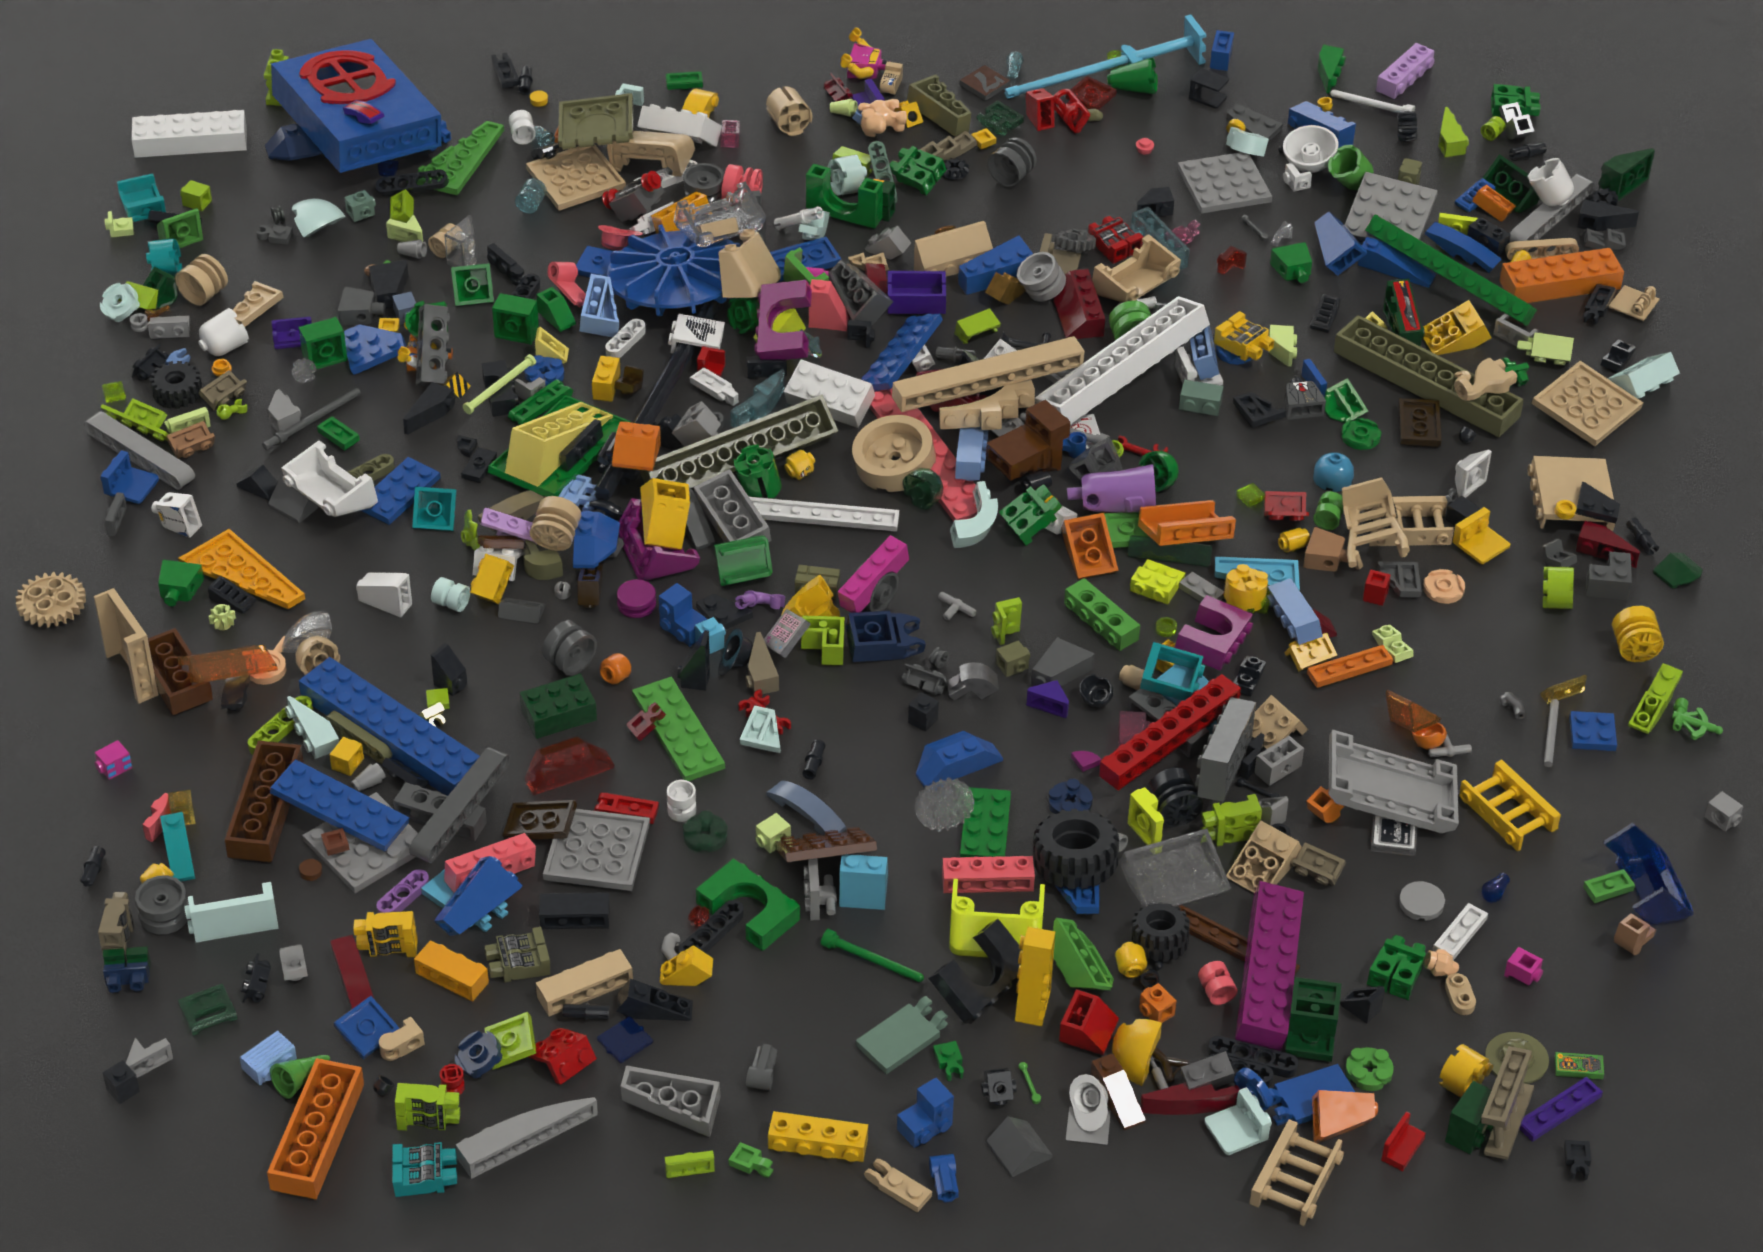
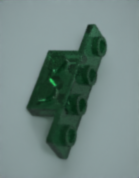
M1130 536L1128 556L1210 566L1211 545L1192 542L1159 546L1150 537Z

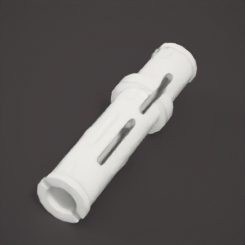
M821 207L810 210L803 209L799 213L776 218L774 225L780 223L781 225L775 226V228L782 230L802 223L808 224L812 220L823 218L824 213L817 214V212L822 211Z

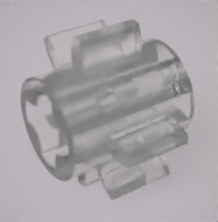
M303 358L293 363L295 368L292 369V375L295 380L305 383L315 378L313 373L316 372V366L311 360Z

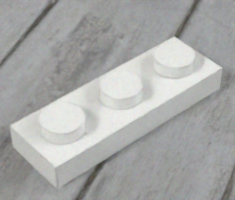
M1468 903L1434 944L1433 951L1444 949L1454 960L1487 920L1488 913Z

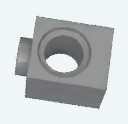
M1722 791L1708 802L1704 817L1726 832L1732 826L1736 827L1742 820L1741 812L1743 805Z

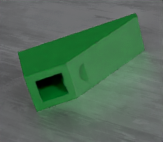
M1323 44L1319 53L1317 70L1326 93L1329 94L1332 87L1335 88L1337 77H1340L1342 67L1345 65L1346 56H1343V48Z

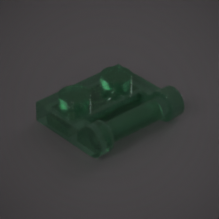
M223 984L178 999L179 1007L192 1036L199 1034V1031L227 1020L234 1021L238 1019ZM224 1008L226 1010L225 1012L216 1014L206 1019L197 1022L195 1021V1019L199 1017L208 1015Z

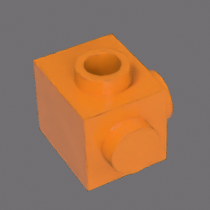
M1157 983L1151 988H1146L1141 993L1139 1009L1150 1020L1163 1023L1175 1015L1177 1000Z

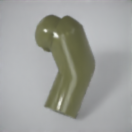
M1087 109L1090 112V118L1087 122L1100 121L1103 114L1098 109Z

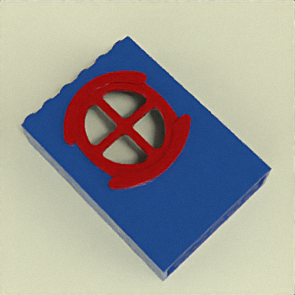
M372 39L271 63L272 95L340 173L441 146V114ZM372 75L376 78L373 86L365 90L361 89L354 81ZM346 82L354 93H340L326 87ZM356 100L363 101L378 108L384 113L385 117L372 124L359 123L356 115L344 114L343 107Z

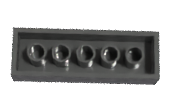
M1231 697L1228 704L1223 705L1222 715L1219 714L1217 725L1214 724L1212 735H1209L1207 745H1204L1202 755H1199L1197 768L1200 769V775H1197L1195 787L1198 788L1197 797L1224 802L1247 752L1248 744L1252 741L1256 702Z

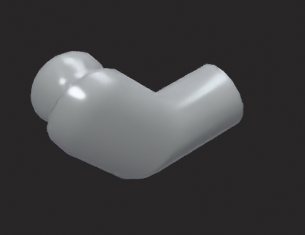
M669 933L664 937L661 952L667 960L678 955L674 950L675 946H678L677 942H680L678 934Z

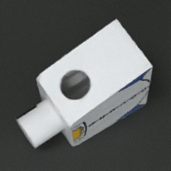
M169 492L159 501H155L152 504V512L159 514L164 528L190 538L202 526L192 495Z

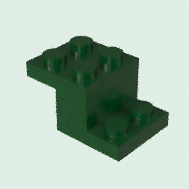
M1295 977L1285 1053L1292 1054L1295 1057L1332 1062L1339 1014L1341 983Z

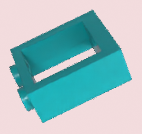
M1153 642L1140 688L1185 701L1199 689L1200 684L1196 683L1198 677L1202 678L1205 665H1202L1203 656ZM1158 659L1194 669L1189 687L1184 688L1152 678Z

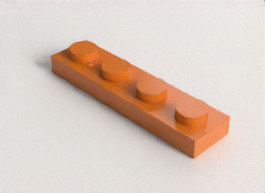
M1380 645L1307 668V675L1316 688L1392 665L1393 658L1384 645Z

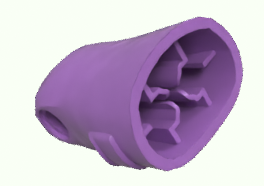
M1153 464L1120 471L1086 474L1081 477L1082 487L1067 488L1068 500L1083 499V509L1088 511L1136 513L1140 511L1141 507L1156 506Z

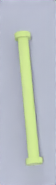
M530 354L527 355L523 362L471 402L463 404V410L467 414H472L477 406L529 366H534L536 364L535 358Z

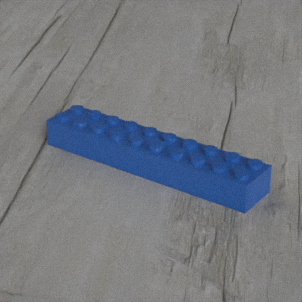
M331 657L298 680L301 696L311 698L313 707L325 715L330 714L332 711H337L384 742L392 751L391 759L400 761L427 779L429 785L444 795L449 796L480 757Z

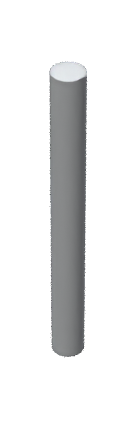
M1552 699L1550 702L1544 756L1545 767L1553 765L1559 701L1557 699Z

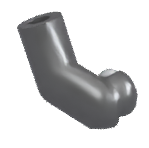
M1505 692L1504 695L1500 696L1499 699L1503 706L1510 704L1513 707L1516 719L1526 717L1522 701L1513 693Z

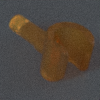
M169 305L156 311L147 309L145 311V314H148L147 320L150 321V318L159 317L163 312L170 309Z

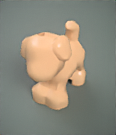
M875 100L871 104L860 103L858 105V110L862 111L861 128L866 136L875 137L876 134L885 132L888 126L893 127L895 132L904 131L907 121L906 111L894 112L895 108H899V100Z

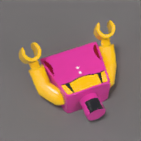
M855 27L849 34V39L857 43H854L850 55L847 53L843 54L840 65L843 68H847V78L875 79L879 70L885 71V65L890 60L881 59L882 51L871 47L863 38L861 39L862 32L859 28Z

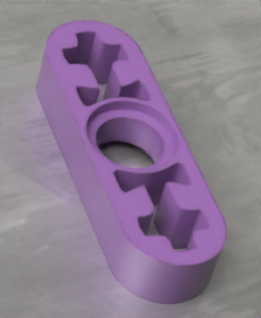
M414 870L377 902V912L403 911L422 894L421 888L429 882L428 873L424 870ZM400 892L409 893L407 897L401 898L397 896Z

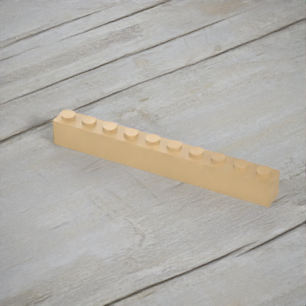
M1075 336L895 381L893 382L892 398L900 411L905 412L1079 367L1083 364L1085 351Z

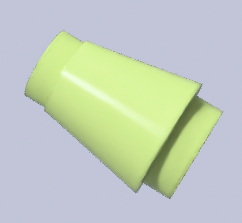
M847 99L831 102L830 112L852 117L858 107L857 101Z

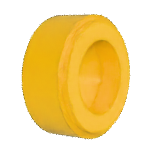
M534 91L530 94V103L533 106L542 107L548 103V94L544 91Z
M1238 119L1230 120L1226 127L1228 133L1231 127L1243 131L1246 130L1245 124Z
M1560 500L1557 502L1554 512L1561 519H1572L1575 516L1576 506L1569 500Z

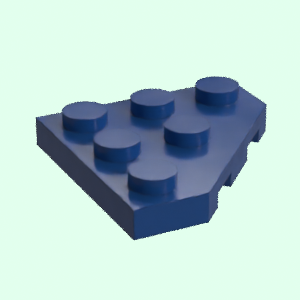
M361 324L344 331L347 357L353 375L398 356L400 347H406L405 339L401 333Z

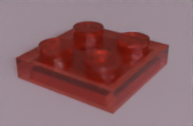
M1086 76L1070 89L1087 109L1099 110L1116 96V89L1089 76Z

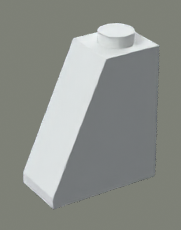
M367 573L357 583L358 601L398 617H402L412 605L410 578L407 573Z

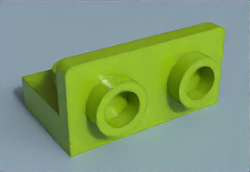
M1020 597L995 603V612L992 613L994 626L991 627V632L994 639L997 638L1000 645L1005 644L1006 634L1020 631L1022 612Z

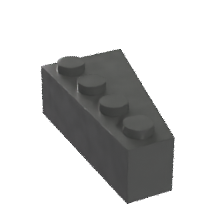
M840 260L829 272L852 320L872 321L873 325L893 303L863 272L843 260Z

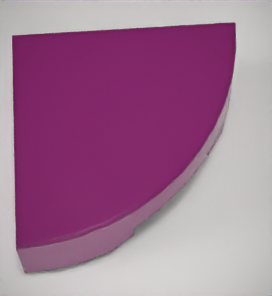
M1075 751L1071 753L1072 760L1082 772L1100 765L1102 760L1098 755L1089 751Z

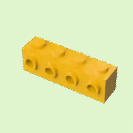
M773 1111L768 1132V1149L779 1152H794L801 1155L809 1154L824 1158L844 1159L850 1162H864L868 1142V1124Z

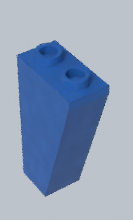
M493 856L480 858L435 918L434 922L449 936L461 934L523 886L517 881L518 877L514 873L506 871L501 866L502 863Z

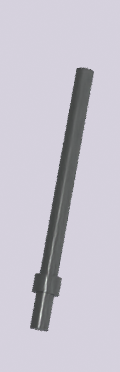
M355 388L286 430L278 431L273 435L274 437L262 443L263 448L268 450L276 444L284 443L291 435L361 395L360 390Z

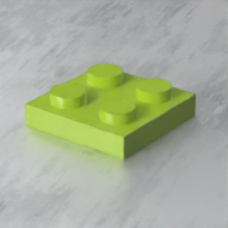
M528 1012L485 1028V1033H487L486 1031L491 1032L501 1044L503 1056L501 1061L492 1067L493 1070L536 1054L532 1018Z

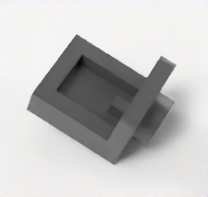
M1555 539L1543 545L1546 565L1570 567L1578 562L1576 554L1563 550L1560 539Z

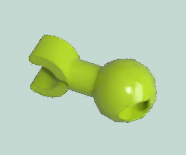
M237 399L234 405L231 406L221 404L218 406L216 414L220 419L226 420L231 417L232 413H246L247 404L242 405V399Z

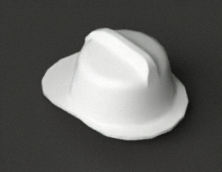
M1088 1074L1079 1075L1073 1080L1069 1091L1075 1119L1083 1130L1096 1131L1103 1126L1107 1118L1108 1093L1094 1076Z

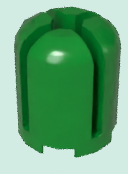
M759 444L749 445L741 449L742 453L737 457L736 461L734 459V467L740 485L748 497L763 498L757 478L762 477L768 499H775L782 488V483L771 449L761 448Z

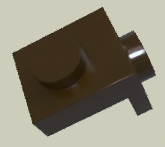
M626 365L623 377L615 381L614 389L621 390V393L628 395L642 388L644 369Z

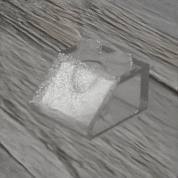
M468 215L444 234L447 265L469 266L477 263L472 216Z

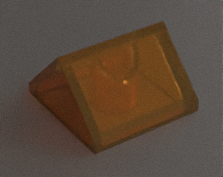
M1387 689L1385 694L1390 721L1412 732H1417L1440 722L1441 718Z

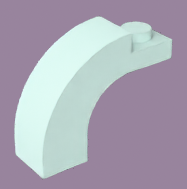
M985 481L977 482L973 490L977 515L970 519L954 520L950 528L954 548L968 547L980 542L989 533L998 512L997 499H990V490L986 488Z

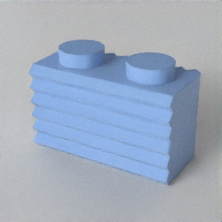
M276 1031L239 1058L242 1070L255 1082L262 1085L263 1082L271 1080L270 1068L273 1064L296 1060L297 1056L294 1044L288 1041L279 1031Z

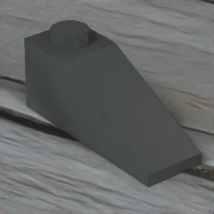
M689 488L690 506L685 533L695 549L699 550L715 545V539L699 500L692 489Z

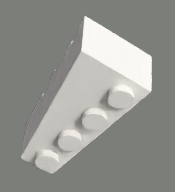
M650 104V107L642 106L637 125L638 128L646 132L684 134L691 137L696 143L702 144V141H705L710 146L717 147L722 125L709 119L707 114L702 112L692 114L691 111L684 109L678 112L671 107L660 109V106Z

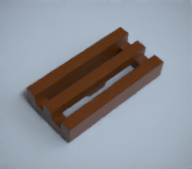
M478 536V544L483 546V548L524 549V541L517 536Z

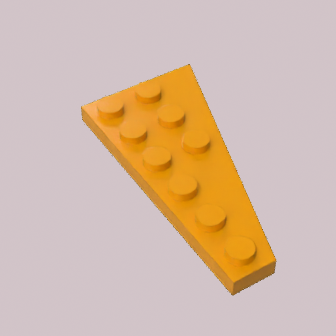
M230 529L178 558L179 562L202 564L204 575L214 579L221 576L244 591L286 609H290L305 600L304 592Z

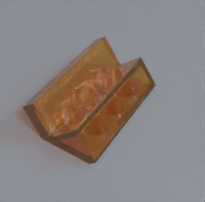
M249 645L177 657L178 665L189 666L191 683H202L278 670L277 664L265 645Z

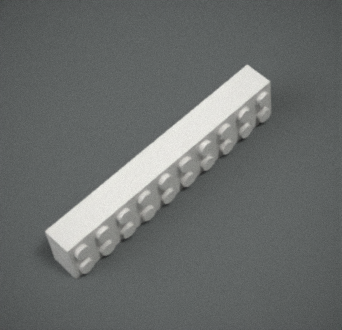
M1179 296L1036 396V403L1047 400L1063 416L1067 417L1072 425L1078 418L1086 415L1092 408L1101 404L1123 386L1131 383L1134 378L1145 373L1148 368L1159 363L1162 358L1173 353L1176 348L1187 343L1190 338L1209 326L1210 323L1204 305Z

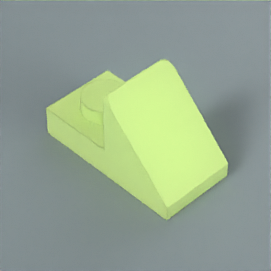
M412 215L407 223L393 219L387 221L388 238L401 242L422 240L423 242L422 229L414 215Z

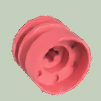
M729 164L722 183V202L736 205L739 199L741 200V192L760 190V193H762V170L755 169L753 171V168L748 167L744 174L742 166Z

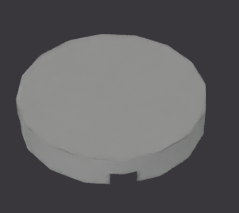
M1424 881L1407 884L1401 890L1399 898L1401 910L1415 920L1421 918L1424 921H1430L1437 918L1443 912L1445 904L1442 891L1432 883Z

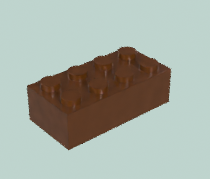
M176 628L148 638L157 690L172 715L213 700L209 679Z

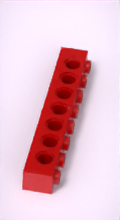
M1223 674L1215 679H1211L1202 689L1196 690L1192 696L1185 701H1181L1170 712L1167 711L1159 720L1150 723L1141 733L1135 734L1131 740L1120 745L1116 751L1109 756L1103 757L1100 761L1099 776L1119 791L1215 721L1219 714L1222 715L1223 705H1227L1231 697L1240 699L1241 688Z

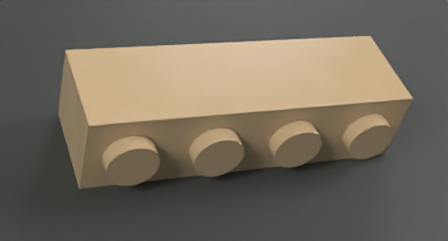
M618 949L536 982L537 998L550 1017L562 1012L564 1004H582L623 987L630 978L633 979L632 967L621 949Z

